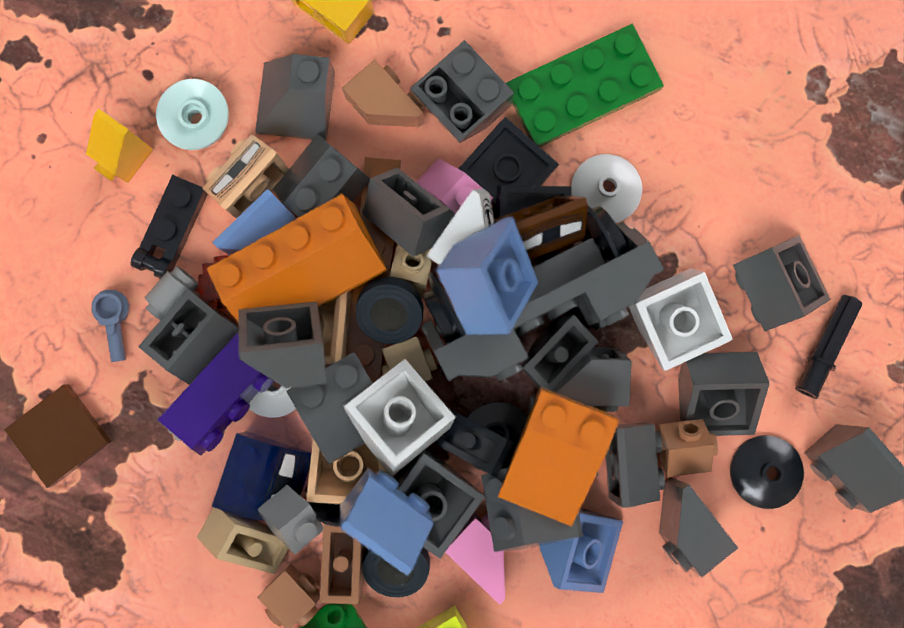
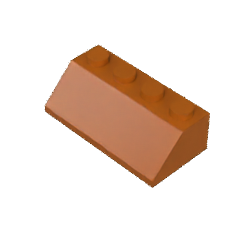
M341 194L208 267L207 271L222 303L238 321V309L317 302V307L319 308L386 272L387 268L355 204Z

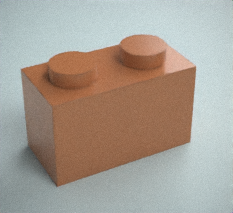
M323 524L320 603L359 604L363 595L364 575L362 563L365 545L340 527Z

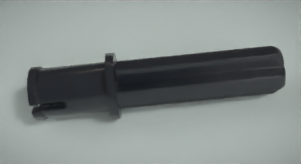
M849 295L841 296L813 355L807 356L809 363L799 384L795 388L798 392L814 399L819 398V393L830 371H835L836 369L834 363L862 307V302L858 298Z

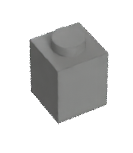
M288 485L257 509L272 533L294 554H297L323 531V525L316 519L317 515L311 505Z

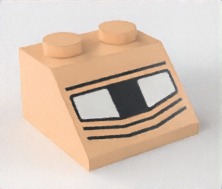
M251 134L247 140L243 139L233 147L231 157L223 166H218L210 172L206 179L207 184L202 189L237 219L267 189L272 193L273 188L289 168L276 151Z

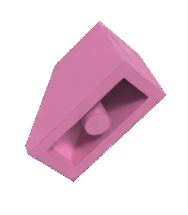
M440 158L416 182L448 207L455 215L473 189H483L466 173ZM490 195L492 205L493 197Z
M474 513L445 553L496 602L501 604L505 600L504 551L494 552L488 516L485 515L481 519Z

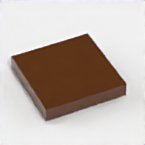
M63 384L4 429L47 488L55 486L111 443V440L69 384Z

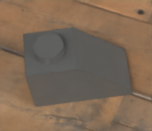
M575 315L556 318L532 344L527 354L528 358L522 364L523 371L539 388L541 386L553 391L599 341Z

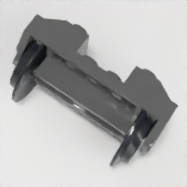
M588 205L583 243L533 267L538 284L510 334L466 335L459 317L456 316L439 282L432 272L429 273L431 290L422 296L437 326L434 327L432 321L429 320L421 328L448 381L458 376L488 378L494 375L497 380H504L523 370L520 362L527 359L528 356L518 337L543 324L542 317L545 315L551 321L573 309L578 320L585 327L593 325L595 331L628 316L629 313L626 307L636 303L652 277L664 270L650 242L635 228L630 229L624 222L616 225L612 217L601 206L591 208ZM439 335H442V337H443V339H444V341H445V343H446L445 346H444V344H443V342H442V340H441V338H440Z

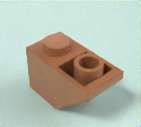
M375 59L342 87L346 100L369 125L420 127L424 123L422 111L424 106L422 102L411 91L406 94L398 85L400 79L388 65L382 68Z

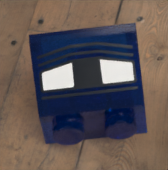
M248 431L236 433L211 507L247 519L264 521L257 509L286 485L301 496L310 470L311 452Z

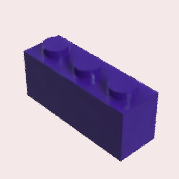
M237 333L157 420L190 449L202 456L205 451L210 452L217 447L224 437L222 432L232 421H239L249 410V402L258 392H265L274 381L240 360L239 333Z

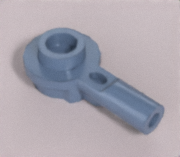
M104 290L94 297L91 310L98 323L106 327L111 362L124 361L126 356L121 322L127 318L130 305L123 293L117 290Z

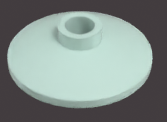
M185 79L171 85L162 94L156 109V121L162 135L174 146L185 150H200L211 146L223 135L229 121V108L223 94L211 83L200 79ZM200 113L202 119L196 124L191 123L192 116Z

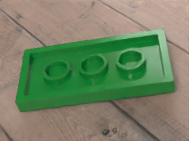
M633 23L506 82V85L514 92L512 105L528 137L539 147L657 93L664 87Z

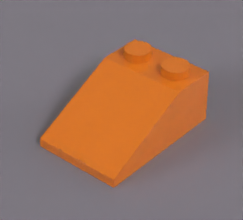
M540 386L498 497L572 526L606 456L619 420L610 413Z

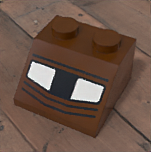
M559 195L495 218L494 223L504 218L513 217L530 263L535 265L540 262L539 256L550 252L553 255H559L573 248L574 243L585 239L588 204L586 197Z

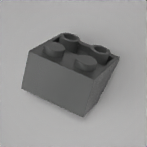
M465 40L410 88L412 93L459 143L487 129L511 107L514 92Z
M399 168L370 178L362 214L413 257L433 248L455 214Z
M187 288L138 347L166 371L190 385L230 340L239 333V326L201 293Z
M593 347L556 386L553 392L589 406H595V408L605 412L618 411V406H629L632 360L619 348Z

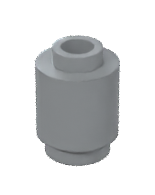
M176 266L172 272L167 271L144 297L149 303L146 309L161 320L187 288L195 291L200 284L187 272Z

